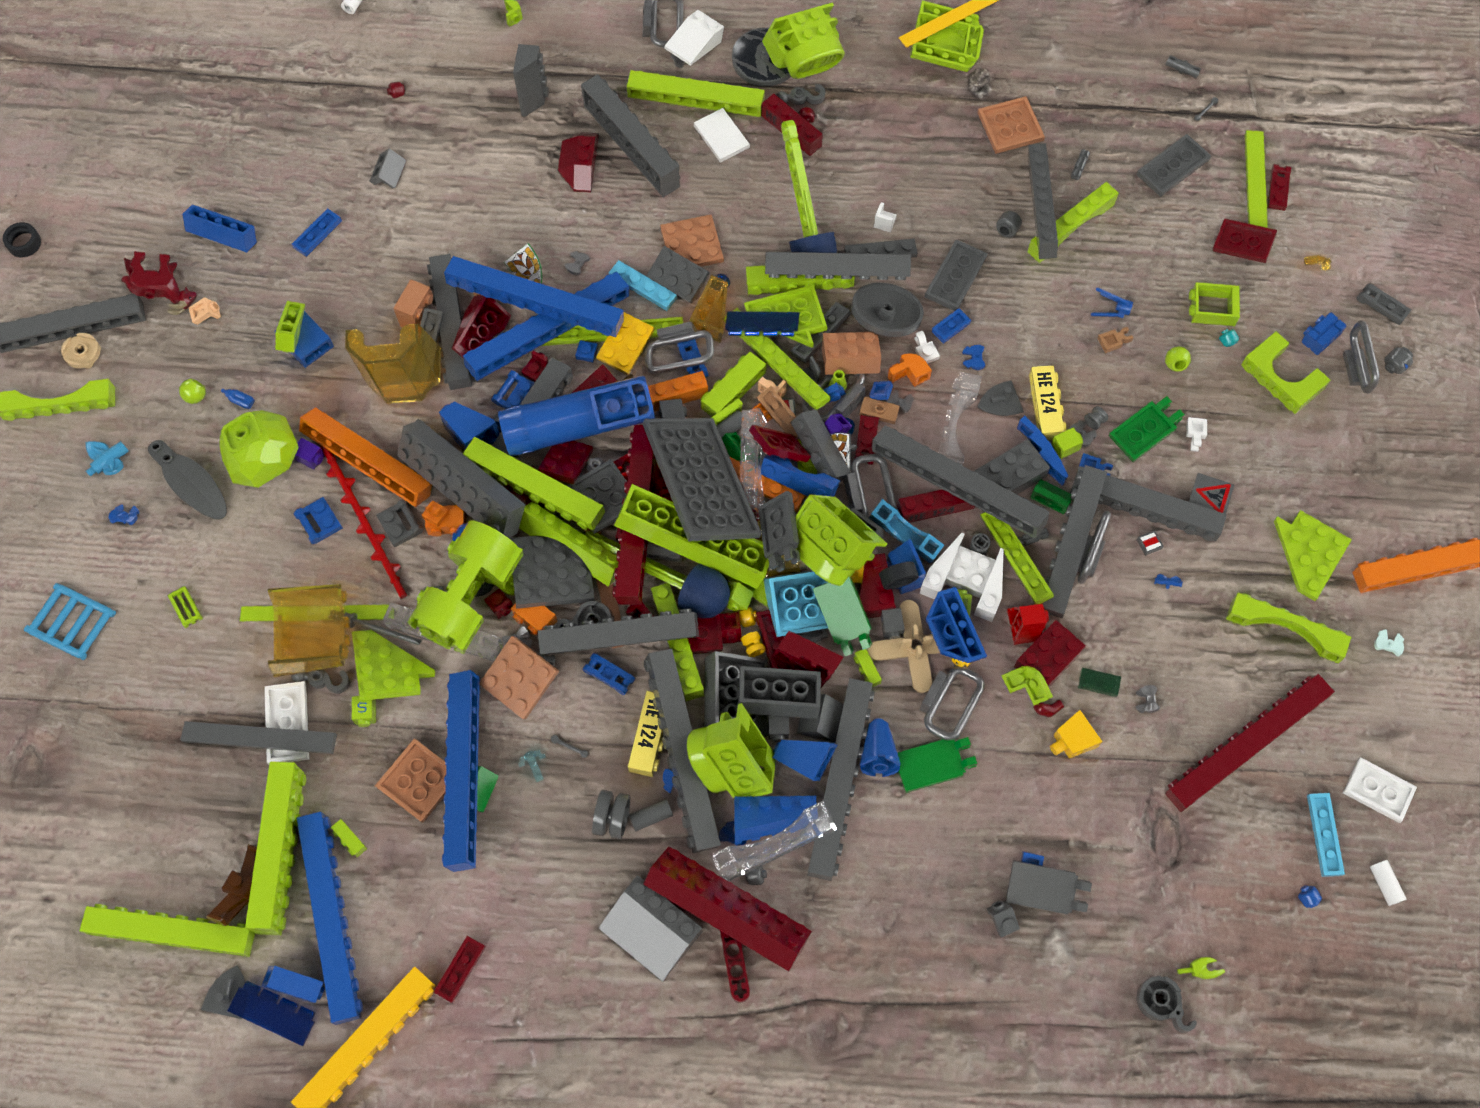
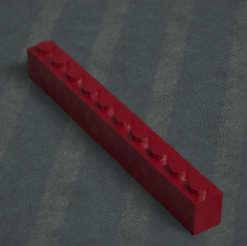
M634 425L633 432H630V443H632V446L628 449L630 464L626 466L628 482L624 483V492L627 495L633 484L653 493L656 458L643 425ZM622 530V533H619L618 541L621 545L616 555L617 562L619 563L614 573L617 581L616 586H613V597L616 598L618 605H642L648 541Z
M1319 673L1313 678L1309 675L1301 682L1302 687L1297 689L1295 686L1287 693L1288 697L1284 701L1282 698L1278 699L1272 704L1273 709L1271 711L1265 709L1257 716L1258 721L1253 723L1251 720L1243 727L1244 732L1240 735L1237 732L1227 739L1229 741L1227 745L1220 744L1213 750L1215 753L1209 758L1206 755L1197 762L1200 766L1196 769L1190 767L1185 771L1182 780L1179 781L1176 778L1168 785L1169 790L1165 795L1180 812H1183L1328 699L1335 691Z

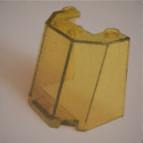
M419 324L405 325L400 331V343L366 346L364 344V334L360 330H346L345 349L368 387L387 404L423 401L427 396L426 394L440 383L441 348Z
M341 584L268 589V595L274 609V660H268V666L273 676L279 677L345 666V661L348 659V646H350V637L346 635V628L350 627L349 616L345 614L344 603H347V593L343 591Z

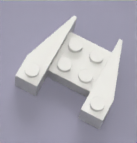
M961 533L928 569L920 594L935 599L937 593L942 591L944 584L956 587L957 589L968 590L967 593L980 598L974 615L992 622L1002 599L1003 549H1000L996 560L960 546L964 537V533Z

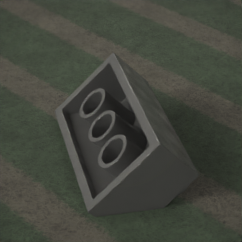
M518 44L513 75L522 117H526L543 106L546 97L549 96V87H546L547 76H544L545 65H542L543 53H540V48L537 45Z

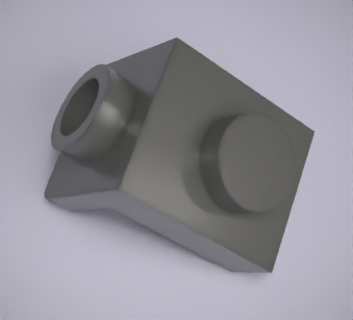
M997 901L987 908V912L992 916L998 935L1001 938L1020 929L1013 908L1006 901Z

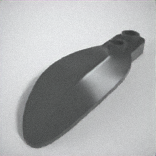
M162 440L153 441L148 446V453L162 467V473L166 482L180 499L207 517L219 520L226 516L227 507L224 497L213 478L202 466L188 457L176 454Z

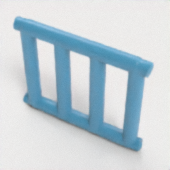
M55 583L53 586L55 590L30 626H25L24 631L76 658L85 660L87 658L86 652L109 618L115 616L116 611L64 585ZM64 594L70 597L47 633L38 630V627L60 595ZM79 601L87 605L64 640L60 641L54 638V635L76 603ZM95 609L103 613L80 648L76 649L70 646L92 611Z

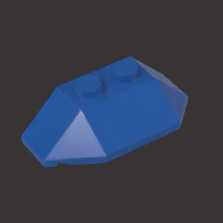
M953 587L938 592L925 620L940 654L966 663L986 658V652L957 588Z

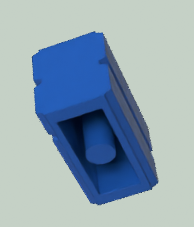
M1332 312L1326 316L1321 315L1315 322L1316 325L1314 327L1309 326L1303 334L1305 336L1302 339V343L1310 348L1313 353L1319 355L1343 333L1347 326L1344 322L1338 320V317Z

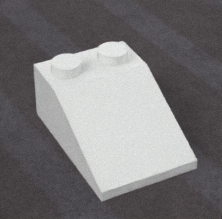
M697 10L686 18L667 42L664 49L691 66L721 43L724 26Z

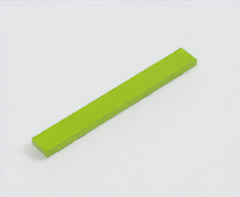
M1246 130L1245 159L1248 224L1268 228L1264 131Z
M683 317L645 319L641 321L654 327L655 330L650 338H658L657 329L683 324ZM577 325L541 346L577 344L580 340L604 342L608 336Z

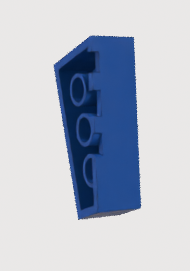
M816 796L734 797L735 845L742 844V841L760 840V837L772 835L773 837L785 831L796 832L816 827Z

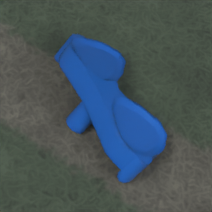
M1159 574L1155 578L1154 584H1166V589H1169L1170 585L1182 587L1183 581L1178 576L1167 578Z

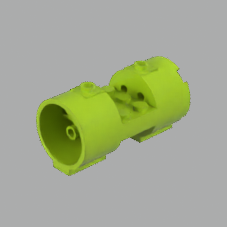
M473 520L467 523L460 537H457L455 541L452 540L447 548L449 559L459 566L456 571L457 577L455 580L451 579L446 587L448 591L445 592L428 586L425 591L421 590L416 599L418 601L417 606L407 621L413 629L420 628L421 635L449 650L451 647H454V651L460 652L463 655L484 622L483 616L470 607L483 582L500 585L504 588L523 557V549L519 548L504 534L486 524Z

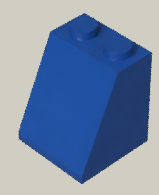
M457 402L447 404L439 411L446 431L463 451L466 450L474 436L489 445H493L499 436L494 419Z

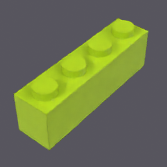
M749 352L746 356H741L738 364L734 368L731 367L726 372L725 377L722 380L719 379L714 384L713 389L702 396L701 409L713 417L738 398L741 399L765 375L766 363L752 352Z

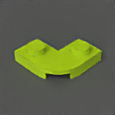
M1021 666L1001 675L1010 693L1025 687L1033 705L1053 697L1044 677L1033 667Z

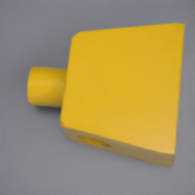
M1079 710L1055 732L1054 737L1057 741L1050 745V749L1056 756L1064 751L1069 758H1073L1096 749L1103 741L1081 710Z

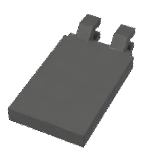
M785 491L758 507L765 558L769 559L770 568H776L778 572L785 570V561L791 560L792 564L800 561V555L796 549L799 539L793 496L789 491Z
M1013 860L1005 901L1007 903L1063 914L1072 913V909L1087 912V902L1075 900L1076 889L1091 892L1092 883L1078 879L1076 873L1072 871Z

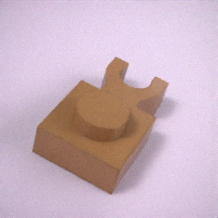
M1125 327L1118 333L1114 329L1100 334L1097 339L1104 352L1108 353L1121 348L1123 343L1132 342L1133 336L1127 337L1124 335L1129 331L1128 327Z

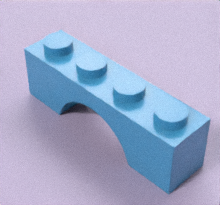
M883 499L869 516L870 520L901 543L911 539L917 554L928 563H931L944 547V544L931 534L925 533L907 522L897 509Z

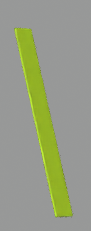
M392 605L241 606L240 622L332 620L329 619L331 609L349 614L356 613L359 620H391Z

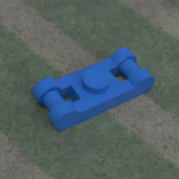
M695 339L676 343L682 361L701 357ZM691 347L692 350L686 352L685 348ZM704 364L686 368L688 375L703 371L705 378L709 377Z
M593 653L590 657V662L588 665L585 664L582 670L612 687L618 693L625 695L628 691V686L635 681V677ZM597 664L601 665L599 670L594 669ZM619 676L624 679L621 684L616 682Z

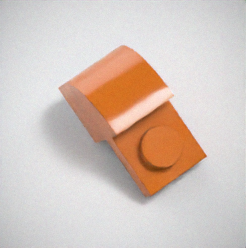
M908 353L901 355L900 363L890 367L887 378L893 383L907 376L915 387L929 380L932 370L921 356Z

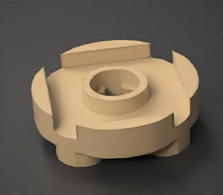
M87 333L76 334L77 336L66 339L62 345L61 353L68 365L73 368H91L98 359L101 346L95 338ZM84 348V352L80 354L77 352L78 350Z

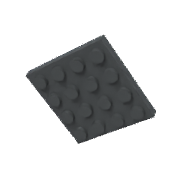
M545 536L509 538L519 548L523 549V557L512 573L516 609L594 601L591 572L583 560L568 546L558 540Z

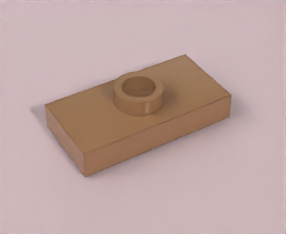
M864 397L859 415L879 417L880 421L895 424L900 406Z

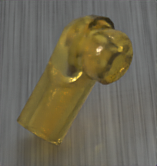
M1320 255L1304 257L1305 265L1321 264L1322 270L1331 269L1332 261L1329 258Z

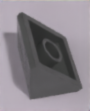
M821 694L818 718H800L796 734L835 743L844 704L826 694Z

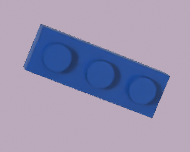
M327 208L292 243L293 248L307 257L342 222L341 217Z

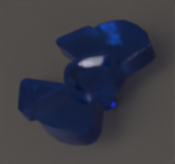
M734 821L727 822L719 832L720 842L735 844ZM747 840L742 841V844H738L736 847L739 850L743 849L747 844Z

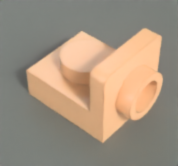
M205 297L189 307L192 323L198 325L210 316L219 319L221 317L219 305L215 301Z
M762 377L758 381V391L763 393L772 386L778 395L783 398L787 392V381L782 380L776 386L773 381Z

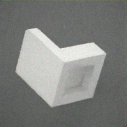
M881 202L875 215L874 228L891 233L897 215L883 211L884 203Z

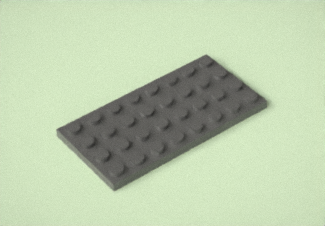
M713 418L644 419L643 427L687 540L708 541L759 538L761 530Z

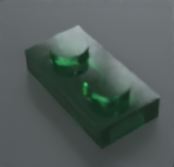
M1082 667L1078 688L1117 697L1121 676Z

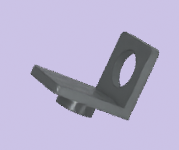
M811 356L809 367L802 370L815 383H818L821 368L813 356Z

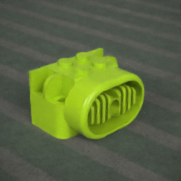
M833 2L773 20L762 42L772 63L777 68L787 67L792 78L801 79L825 72L836 66L843 59L845 52L839 41V33L836 29L838 20L835 17L831 18L829 15L834 6Z
M810 494L795 516L799 539L796 549L799 552L800 560L817 576L833 585H843L846 579L852 577L856 570L861 569L867 560L871 561L874 559L875 555L872 552L876 546L886 547L887 545L879 535L836 497Z
M742 703L738 704L736 718H732L728 712L721 713L720 722L694 729L689 733L687 738L689 761L695 773L710 792L728 791L733 798L762 796L772 793L776 759L773 758L774 752Z

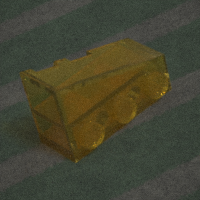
M711 275L689 322L694 324L697 331L705 330L712 335L713 340L721 343L724 333L728 282Z

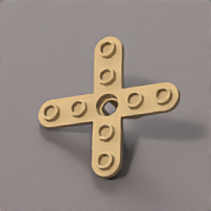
M905 600L899 607L902 611L905 628L904 638L874 641L871 647L867 649V652L874 661L908 657L913 688L919 693H927L933 684L928 654L940 653L932 634H923L917 603L912 600ZM917 639L921 641L922 647L917 645L916 649H913L911 647L912 640Z

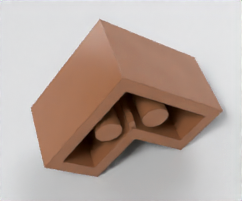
M412 279L409 281L393 308L400 327L415 333L419 332L424 308H427L433 301V294L429 286Z

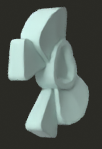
M1386 629L1378 632L1379 636L1374 642L1375 649H1384L1393 652L1399 657L1404 651V638L1398 633L1394 641L1388 640Z

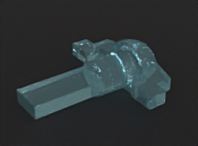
M528 751L519 759V768L525 766L524 761H528L536 782L544 780L535 757H539L541 760L546 758L545 754H541L540 751Z

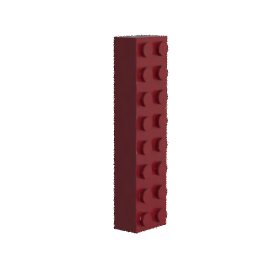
M669 846L651 866L643 884L788 972L812 933L811 930L792 920L786 914L777 911L767 903L752 896L749 892L740 889L732 882L723 879L713 871L706 869L695 860L686 857L678 850Z

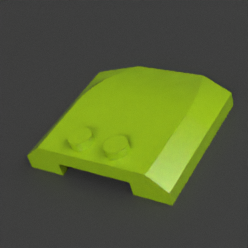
M922 0L915 29L954 8ZM972 14L913 44L910 58L968 72L980 56L984 29L978 21L979 16Z

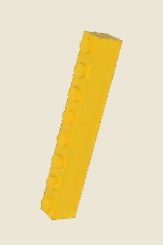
M414 966L295 1096L291 1103L296 1108H326L331 1102H336L342 1096V1090L347 1084L351 1085L358 1078L359 1075L357 1073L363 1067L366 1068L372 1063L374 1054L378 1050L382 1051L388 1045V1039L393 1033L397 1034L404 1027L405 1024L403 1022L409 1016L413 1017L418 1012L421 1002L423 1000L427 1001L434 994L433 989L436 985Z

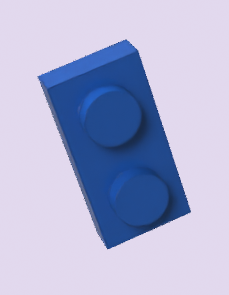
M958 308L935 325L931 332L944 344L971 323V319Z

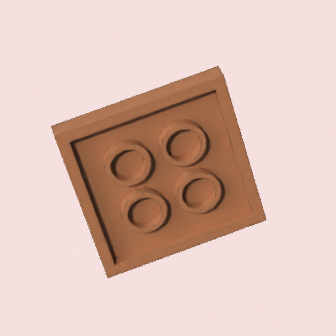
M1026 96L978 109V116L995 154L1044 141L1045 136Z
M712 214L660 225L665 246L700 267L724 262Z
M511 636L480 681V685L522 719H527L559 670L517 637Z
M414 738L377 782L375 787L423 823L446 794L444 782L446 775L445 761Z

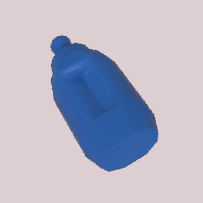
M221 389V392L225 394L230 402L245 409H250L255 402L252 396L239 390Z

